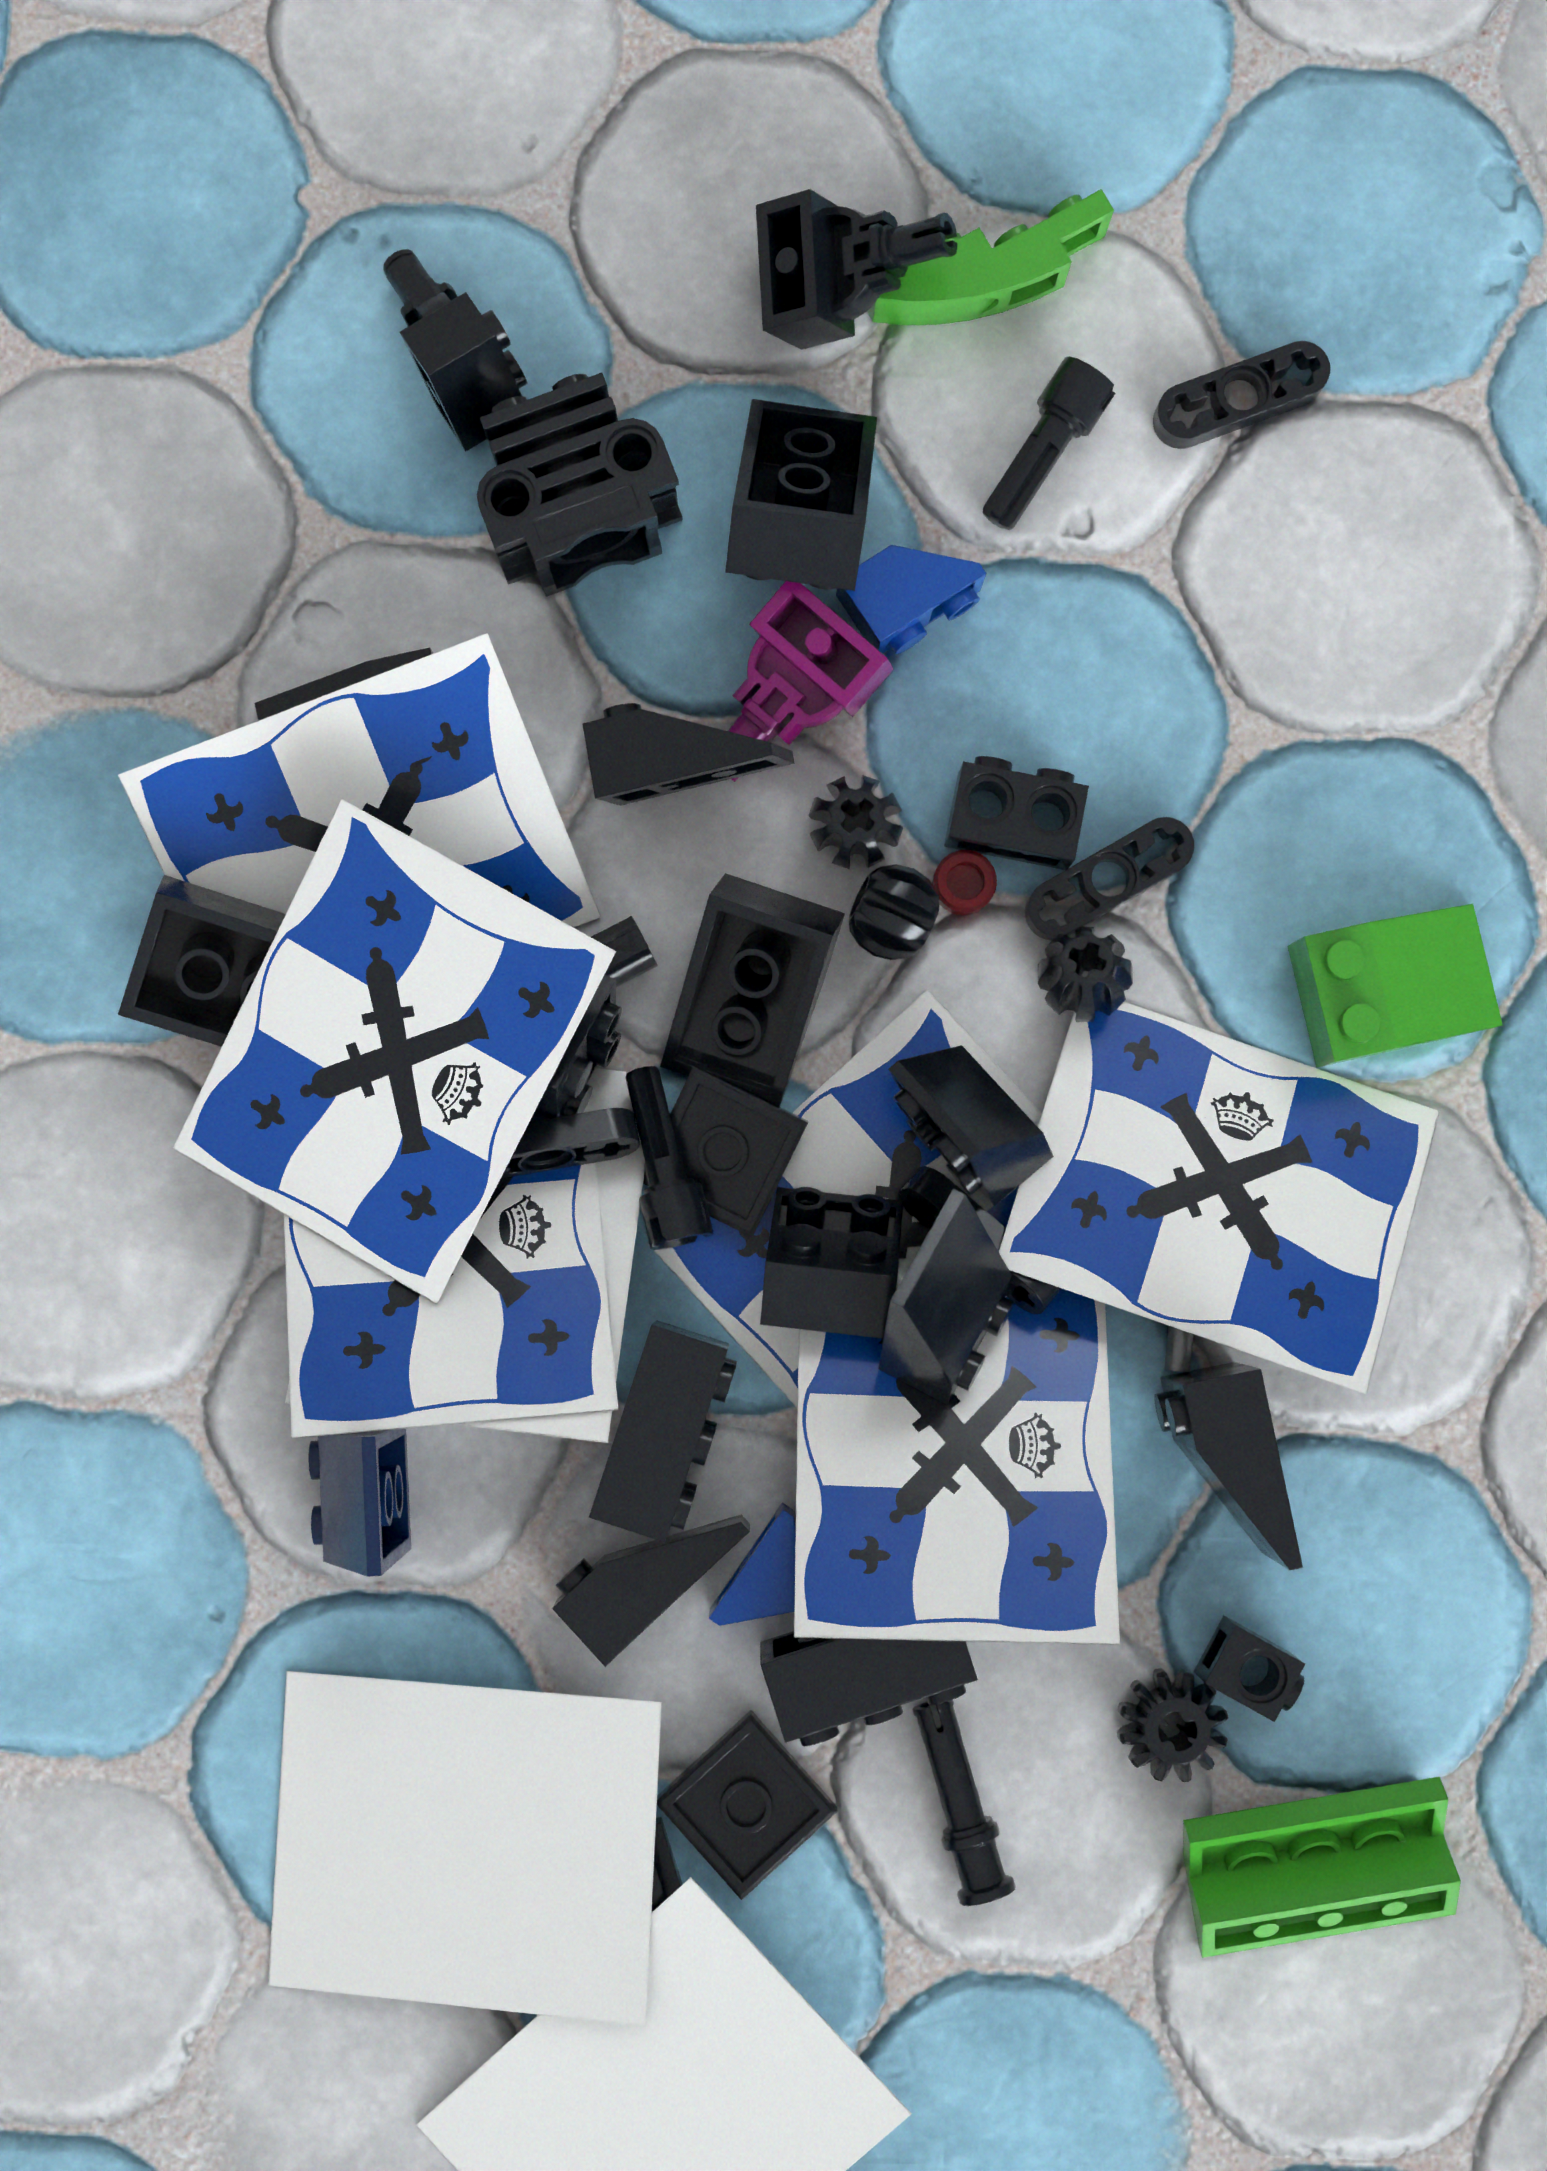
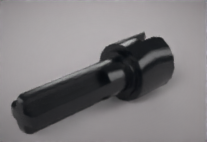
M1070 356L1064 358L1037 400L1039 413L1042 417L983 507V515L994 525L1007 530L1013 529L1072 437L1089 436L1116 394L1112 391L1114 384L1098 369L1078 358Z
M656 1066L634 1069L628 1072L625 1078L643 1150L644 1167L649 1188L645 1189L644 1195L639 1198L650 1249L661 1250L694 1243L698 1235L712 1236L714 1233L702 1184L695 1183L693 1178H687L682 1156L679 1155L660 1071Z

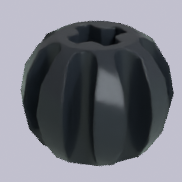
M862 775L861 788L854 790L848 787L845 776L826 784L829 792L835 799L834 801H826L819 797L814 798L808 816L813 820L825 823L826 826L813 830L810 836L817 851H821L830 845L838 847L839 852L834 857L833 864L850 869V856L859 854L863 856L866 861V867L869 868L885 860L883 853L876 843H886L892 847L898 845L903 827L891 823L885 818L898 814L902 809L894 793L881 799L873 795L880 782L879 780ZM861 811L868 815L865 827L867 832L860 827L853 829L851 833L844 830L845 812L852 817L857 816Z
M897 864L881 866L869 873L859 889L849 914L850 933L858 945L873 956L889 960L912 957L923 947L935 924L940 906L939 893L931 881L914 868Z
M1077 927L1075 938H1070L1060 933L1045 948L1047 958L1041 959L1038 964V985L1040 989L1048 991L1044 998L1047 1005L1058 1015L1066 1010L1074 1011L1076 1013V1022H1093L1095 1011H1101L1110 1016L1126 1000L1124 991L1128 990L1133 984L1131 960L1122 957L1125 952L1124 945L1112 934L1105 938H1097L1094 935V927ZM1084 971L1089 972L1087 977L1081 976Z

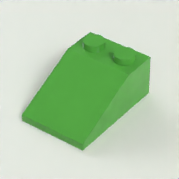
M1473 904L1372 921L1304 936L1287 946L1316 1068L1503 1026Z

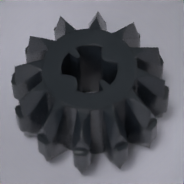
M1158 1668L1153 1671L1154 1689L1149 1691L1139 1680L1131 1683L1132 1691L1140 1699L1138 1705L1130 1702L1119 1703L1117 1711L1122 1717L1132 1721V1723L1118 1729L1117 1737L1122 1744L1134 1745L1128 1758L1136 1768L1151 1762L1150 1773L1155 1780L1163 1781L1168 1776L1173 1765L1178 1778L1182 1782H1189L1192 1776L1190 1762L1197 1760L1202 1768L1206 1770L1213 1769L1215 1764L1205 1751L1207 1746L1215 1748H1225L1227 1746L1228 1739L1221 1732L1213 1729V1727L1225 1722L1228 1719V1714L1222 1706L1210 1705L1216 1695L1214 1688L1205 1683L1194 1688V1675L1190 1671L1181 1669L1171 1685L1167 1673L1162 1668ZM1172 1712H1176L1185 1724L1184 1726L1176 1724V1727L1180 1730L1179 1734L1168 1737L1159 1728V1725L1168 1726L1164 1717Z

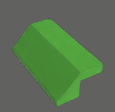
M1440 1776L1183 1820V1858L1198 1945L1202 1958L1456 1915L1461 1880L1444 1837L1449 1799Z

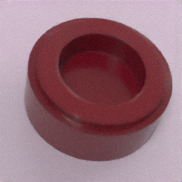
M958 850L941 860L934 872L932 884L939 893V904L945 910L956 915H971L982 910L990 902L996 890L997 876L993 865L985 856L972 850Z

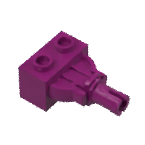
M785 581L749 624L760 637L755 642L749 655L747 679L732 695L744 707L741 710L742 714L728 731L764 741H769L770 738L774 739L778 735L790 745L804 728L822 725L835 718L843 709L853 717L894 669L887 657L803 584ZM739 777L733 778L731 780L735 782Z

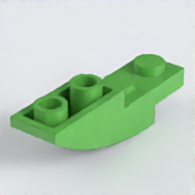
M1100 189L1084 199L1080 195L1066 198L1049 212L1047 219L1029 229L1025 224L1011 228L996 240L994 248H991L980 227L962 237L957 233V237L945 240V242L952 240L957 242V253L954 256L941 257L908 266L905 276L898 278L901 280V287L898 290L881 294L867 313L871 320L876 323L940 325L983 318L1031 303L1064 287L1072 263L1069 256L1105 237L1114 209L1103 190Z

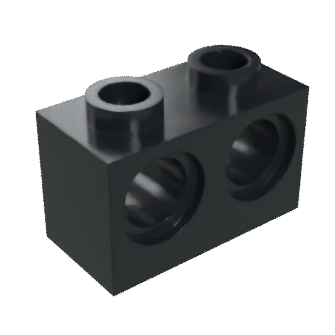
M978 756L975 757L974 763L963 761L957 775L944 847L972 850L984 855L1067 870L1076 858L1089 786L1074 783L1075 776L1073 774L1057 769L1041 768L1037 770L1036 775L1011 771L1013 764L1000 758ZM981 790L994 793L1001 802L1002 813L991 819L979 817L970 807L969 796ZM1042 802L1055 805L1063 815V827L1055 831H1047L1040 828L1033 820L1032 807Z

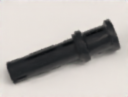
M927 1701L915 1706L912 1710L917 1718L940 1796L942 1809L948 1827L943 1830L941 1841L944 1849L952 1852L962 1887L957 1893L959 1903L962 1906H974L998 1900L1009 1895L1016 1888L1013 1877L1005 1875L996 1846L995 1838L1000 1833L998 1824L993 1821L991 1816H984L953 1707L954 1701L936 1704L941 1721L940 1727H936Z

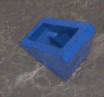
M783 1502L781 1503L710 1607L709 1619L717 1625L722 1626L794 1612L796 1524L793 1509Z

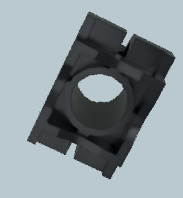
M603 373L588 377L586 374H574L565 377L553 385V391L528 400L524 396L505 399L496 404L490 414L480 417L496 467L489 470L479 482L477 500L508 585L538 574L547 597L576 586L586 576L601 568L620 564L634 565L662 554L658 529L683 520L675 489L679 485V480L662 437L655 427L644 420L630 418L618 421L616 407L612 397H609Z

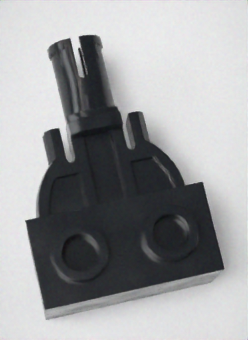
M811 189L757 204L756 220L763 331L801 350L855 336L854 319L868 311L881 294L898 290L901 287V280L898 278L905 276L908 266L941 257H951L957 253V242L954 240L945 242L946 239L957 237L956 227L948 213H940L929 219L898 226L895 217L890 212L883 210L865 215L855 209L837 206Z
M409 249L399 250L387 258L383 270L386 278L404 304L400 312L407 328L400 331V334L437 410L466 452L487 439L480 417L490 414L492 408L499 402L511 397L522 396L519 389L528 383L509 350L502 351L510 346L511 342L494 312L489 310L481 315L466 292L457 296L450 284L446 282L442 284L436 283L429 276L413 251Z

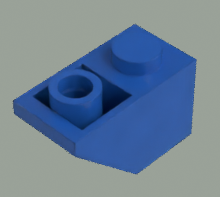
M890 545L859 565L855 591L837 588L836 597L862 636L882 654L891 648L895 654H900L921 641L927 635L924 627L945 614L948 621H951L975 606L980 600L977 593L981 591L986 572L981 564L977 562Z

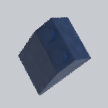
M406 1429L318 1436V1441L310 1442L308 1454L310 1477L312 1480H320L321 1505L313 1506L311 1533L314 1545H323V1562L367 1577L382 1576L411 1550Z

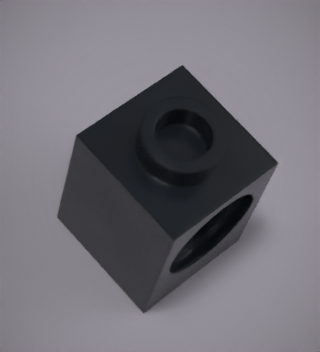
M1223 1615L1193 1672L1205 1684L1275 1722L1281 1709L1288 1711L1297 1701L1304 1685V1676L1300 1673L1305 1663L1291 1652ZM1255 1656L1266 1657L1268 1672L1265 1678L1253 1686L1242 1685L1240 1672L1244 1663Z

